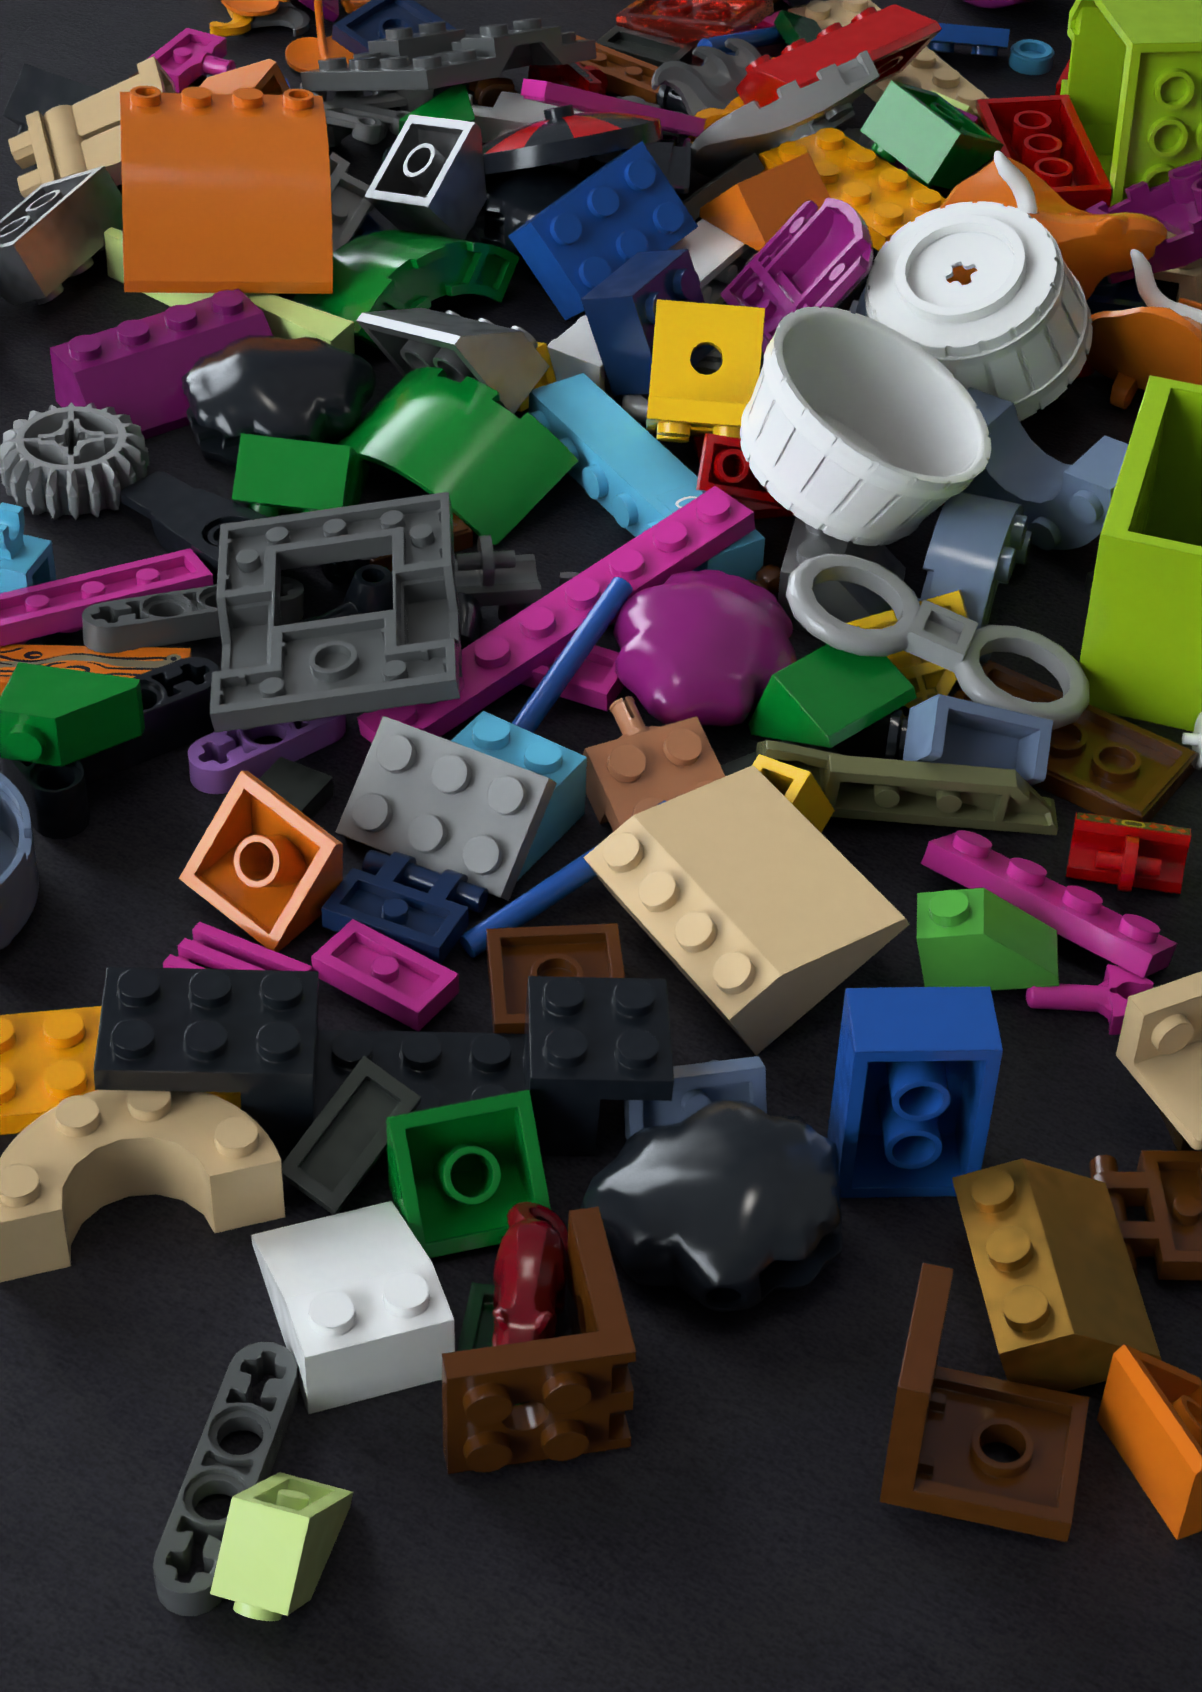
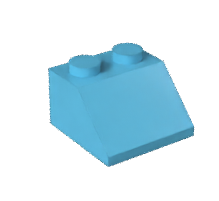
M482 711L451 741L546 776L557 783L518 877L519 880L585 814L587 757Z

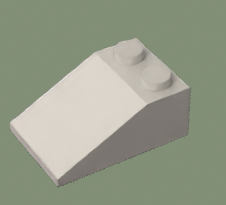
M392 1201L251 1235L252 1245L286 1348L294 1355L298 1365L299 1388L308 1414L442 1380V1354L455 1352L454 1317L432 1261Z

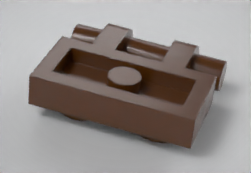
M1141 1150L1137 1172H1119L1117 1160L1110 1155L1094 1157L1089 1163L1091 1179L1106 1183L1135 1277L1137 1278L1138 1276L1135 1259L1138 1257H1154L1158 1280H1202V1151ZM1128 1207H1144L1147 1221H1128L1126 1209Z

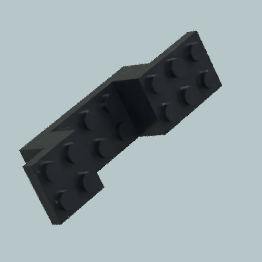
M107 967L93 1069L95 1090L240 1092L241 1110L258 1122L269 1135L277 1151H292L359 1061L365 1056L421 1096V1103L415 1111L530 1090L541 1155L595 1156L600 1099L672 1101L674 1073L667 979L528 976L524 1034L318 1029V971Z

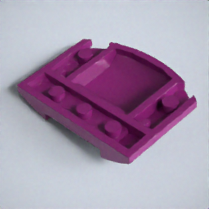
M826 198L817 211L818 206L812 200L804 202L720 294L728 305L765 308L762 342L763 354H765L778 324L786 315L805 307L818 306L822 308L823 306L837 308L870 272L874 259L871 236L862 216L848 203L835 198Z

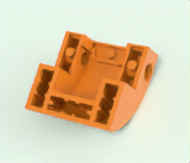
M137 86L132 88L130 92H120L124 292L217 293L223 290L239 289L243 293L333 294L331 177L323 96H316L306 89H289L283 95H263L262 91L255 88H239L234 90L233 94H212L211 90L204 87H188L183 89L181 93H161L160 89L153 86Z

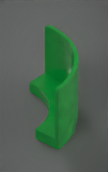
M384 230L358 237L333 252V294H296L292 301L353 321L354 336L381 351L356 321L362 312L412 308L429 309L432 306L431 301L445 295L475 294L488 301L501 303L520 257L506 249L491 244L406 230Z
M424 367L410 371L336 445L351 446L363 460L376 463L403 476L429 494L449 492L453 513L463 520L478 536L491 535L494 546L528 514L579 460L557 437L528 412L519 419L509 410L498 404L497 402L500 400L499 392L469 376L461 383L448 379L443 368Z

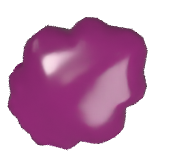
M712 569L672 574L664 584L646 588L635 593L622 606L613 631L614 637L621 649L616 659L615 672L620 682L637 696L646 711L661 723L671 724L697 716L701 726L727 727L741 724L750 713L755 711L772 674L797 661L794 647L789 640L793 633L792 621L777 602L774 594L763 587L754 585L743 577L728 575L720 570Z

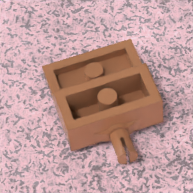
M626 696L624 702L620 698L609 707L622 736L612 741L585 748L583 753L587 757L586 795L599 823L609 822L613 832L635 814L652 808L664 800H671L725 777L697 716L661 727L645 726L632 696Z

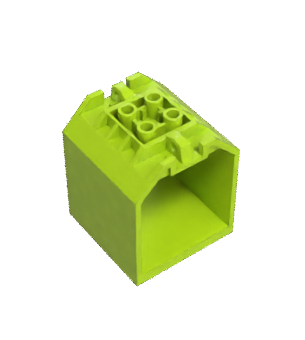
M1075 0L1069 12L1067 35L1072 41L1068 79L1062 80L1060 95H1069L1112 187L1111 207L1127 199L1125 188L1144 181L1150 189L1168 182L1170 170L1202 160V0Z
M1150 375L1100 534L1079 663L1090 684V705L1111 714L1191 732L1194 731L1195 722L1202 711V385Z

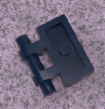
M370 850L363 861L362 871L352 868L322 906V927L339 932L347 923L354 919L425 957L442 964L459 940V937L469 926L468 910L481 913L487 903L489 892L487 888L467 882L468 876L450 869L439 873L416 864L417 862L414 857L397 851L389 856Z

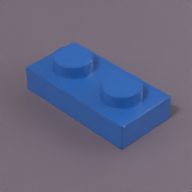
M939 23L942 30L928 44V48L934 52L954 53V45L972 46L971 55L997 57L998 49L1008 48L1010 29Z

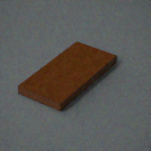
M988 660L982 666L985 675L997 687L1014 697L1031 702H1052L1063 698V692L991 660ZM961 688L952 696L972 701ZM1089 704L1076 722L1052 730L1046 778L1043 782L1034 786L1097 815L1149 823L1196 770L1199 753Z

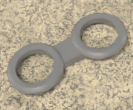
M823 554L804 560L789 575L786 598L795 619L811 635L835 649L859 656L879 657L906 651L954 672L962 691L973 702L1053 720L1052 730L1076 722L1089 705L1090 684L1080 663L1061 645L1040 633L1011 625H988L976 629L979 624L978 622L925 599H923L920 605L915 592L898 575L876 562L853 555ZM830 580L848 581L864 586L880 595L892 607L897 623L883 629H863L846 624L830 615L817 602L812 588L816 584ZM992 652H1012L1028 657L1044 666L1058 680L1063 690V698L1052 702H1031L1014 697L997 687L985 675L979 659L981 656Z

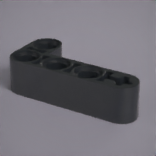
M188 657L133 677L140 679L145 729L139 737L63 767L1 758L3 775L23 795L29 809L31 824L35 830L41 835L52 839H65L76 836L89 825L90 812L87 784L193 743L215 732L210 717L212 672L220 671L218 665L202 657Z

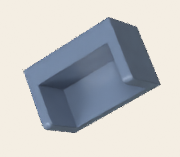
M937 694L909 709L903 760L1015 769L1033 786L1043 782L1046 778L1053 720Z

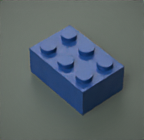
M641 141L616 156L520 226L508 237L562 317L567 320L585 311L581 299L636 253L668 250L695 230L698 225Z
M990 986L845 988L828 1126V1139L836 1143L839 1153L840 1198L956 1196L952 1178L982 1169L1003 1053Z

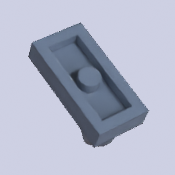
M759 1056L673 1066L674 1086L672 1101L624 1100L625 1136L628 1140L629 1137L643 1128L680 1123L706 1105L720 1100L745 1101L754 1104L767 1113L765 1065Z

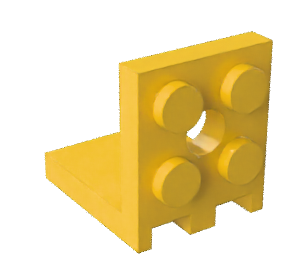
M657 299L646 430L649 433H657L656 440L687 443L690 436L704 437L705 433L740 439L741 417L744 408L752 397L760 375L765 308ZM711 345L720 352L722 365L715 373L704 375L698 373L692 367L690 356L697 347Z

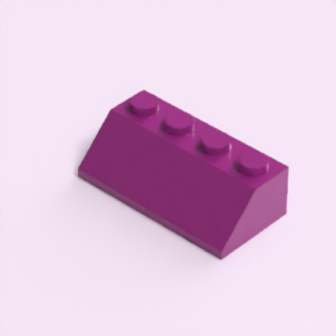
M241 290L219 291L212 297L187 305H175L169 307L165 312L139 320H127L120 323L117 327L91 335H79L72 338L69 342L50 347L56 402L61 408L68 407L71 402L77 407H85L90 403H94L99 410L114 407L117 415H130L132 423L139 425L142 435L145 439L190 425L186 414L190 405L182 389V377L193 368L200 357L222 350L230 342L248 335L273 336L264 312Z

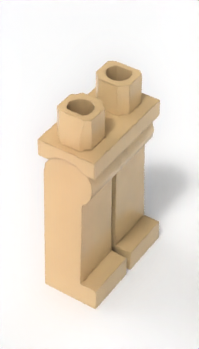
M154 56L137 64L139 74L73 105L53 107L44 116L39 111L25 116L28 130L8 139L11 154L22 170L37 164L38 169L17 178L20 193L24 198L28 197L44 183L101 166H105L116 186L122 184L120 92H130L132 88L137 86H153L160 89L161 93H176L174 82Z

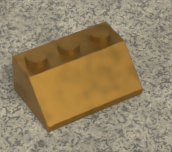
M1024 1158L952 1178L996 1346L1008 1381L1061 1392L1107 1381L1113 1353L1123 1344L1162 1360L1105 1182Z

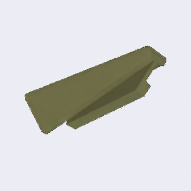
M770 740L758 742L756 746V758L760 754L811 772L835 810L831 817L1057 835L1058 832L1054 799L1040 796L1015 769L847 756Z

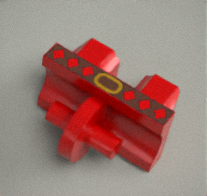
M1076 812L1066 877L1116 884L1118 891L1131 892L1132 887L1181 894L1185 863L1191 840V829Z

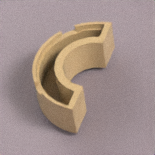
M96 1090L83 1095L67 1097L56 1107L25 1127L13 1139L0 1157V1283L70 1267L71 1243L82 1223L101 1207L129 1196L157 1194L183 1200L205 1216L214 1233L285 1218L282 1163L278 1151L269 1135L251 1116L234 1104L207 1092Z

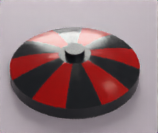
M573 105L544 110L545 120L507 132L482 146L485 174H493L628 149L641 141L644 145L663 140L660 119L618 112L574 114Z

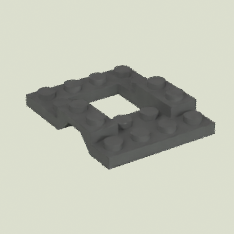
M541 18L513 21L514 30H508L507 24L480 26V34L465 35V29L446 30V22L439 21L418 24L419 33L414 34L412 27L386 29V38L368 41L369 52L353 54V59L349 60V64H347L345 57L318 60L319 69L301 72L303 89L309 91L430 90L500 77L504 70L531 65H564L596 59L597 56L595 39L576 40L575 32H561V26L542 27Z
M449 492L220 524L216 601L222 639L221 671L212 672L210 717L215 733L238 729L247 730L259 726L295 721H311L317 718L359 712L368 713L380 709L416 704H433L439 701L460 698L459 677H462L460 604L455 582L453 510ZM392 554L393 610L284 624L280 609L281 570L300 567L314 568L322 564L356 559L371 560L379 556Z

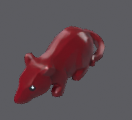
M521 1202L514 1205L507 1214L509 1229L501 1240L494 1263L493 1282L495 1290L493 1307L496 1309L492 1311L494 1332L491 1346L555 1338L556 1315L563 1313L568 1248L566 1225L549 1208L537 1203Z

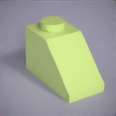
M279 1472L232 1496L210 1594L235 1601L233 1610L236 1613L262 1621H278L281 1619L282 1614L288 1616L310 1601L350 1509L353 1492Z

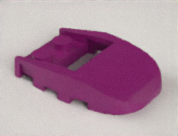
M1202 160L1170 170L1168 182L1150 189L1144 181L1125 188L1127 199L1109 208L1107 203L1101 201L1085 211L1095 215L1122 212L1141 213L1156 218L1164 224L1167 231L1176 236L1169 239L1166 238L1156 246L1154 256L1148 260L1153 274L1187 266L1202 258ZM1134 267L1129 271L1115 272L1108 275V282L1114 284L1134 279Z

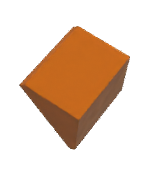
M808 152L735 184L702 206L699 217L759 252L804 202L812 200L818 206V211L825 199L830 198Z
M241 770L179 879L265 948L279 952L322 915V906L342 882L343 844L249 771Z
M1123 1344L1113 1353L1097 1421L1176 1540L1202 1531V1380L1193 1374Z

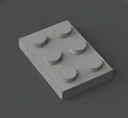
M383 716L335 832L389 855L397 851L412 856L416 859L417 865L439 873L450 869L468 876L467 882L487 888L489 894L509 901L557 783L546 776Z

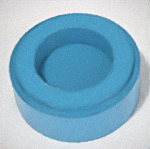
M1033 39L1018 41L1010 48L1009 66L1014 71L1026 75L1048 73L1053 66L1054 50L1043 41Z

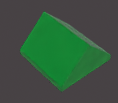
M826 644L772 674L748 725L751 735L832 748L916 699L917 695L915 687L887 656H859L835 649Z
M530 1090L511 1092L386 1117L389 1188L395 1207L429 1258L500 1244L503 1236L509 1229L507 1214L518 1203L526 1201L537 1203L551 1210Z

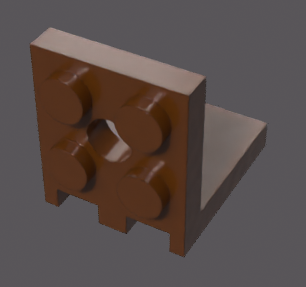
M599 1206L569 1210L566 1310L572 1335L442 1354L443 1451L448 1474L467 1471L487 1473L499 1470L507 1465L546 1459L566 1461L586 1453L631 1447V1434L625 1411L633 1410L634 1388L628 1363L636 1362V1348ZM523 1402H529V1403L522 1404V1405H516V1404L523 1403Z
M922 1263L897 1387L879 1502L1068 1542L1073 1519L1089 1397L937 1366L954 1269ZM993 1442L1004 1443L1013 1447L1020 1454L1021 1458L1008 1463L998 1462L989 1458L982 1451L981 1447Z

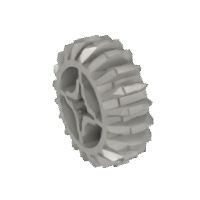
M71 402L68 407L62 408L50 405L48 411L42 413L30 411L28 420L18 419L13 421V429L3 433V443L0 445V473L6 493L15 498L17 506H30L33 515L50 512L53 519H57L62 515H73L75 520H77L79 515L88 513L99 517L100 510H119L121 490L148 475V448L145 447V438L141 433V427L132 423L130 415H117L114 407L99 410L94 403H90L85 407H77Z

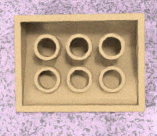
M754 765L633 815L583 857L612 896L756 1056L910 925L907 919Z

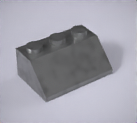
M105 166L40 185L0 220V297L14 305L36 300L41 305L53 300L64 290L61 283L68 277H75L89 269L94 264L91 257L97 251L105 250L104 232L110 227L119 230L123 229L122 194Z
M426 308L362 312L356 320L403 377L410 371L424 367L443 368L447 374L446 378L460 383L469 376L498 391L500 400L497 403L513 414L550 367L536 350L538 343L535 338L518 326L507 328L495 325L484 318L473 320L461 317L450 310L443 313Z

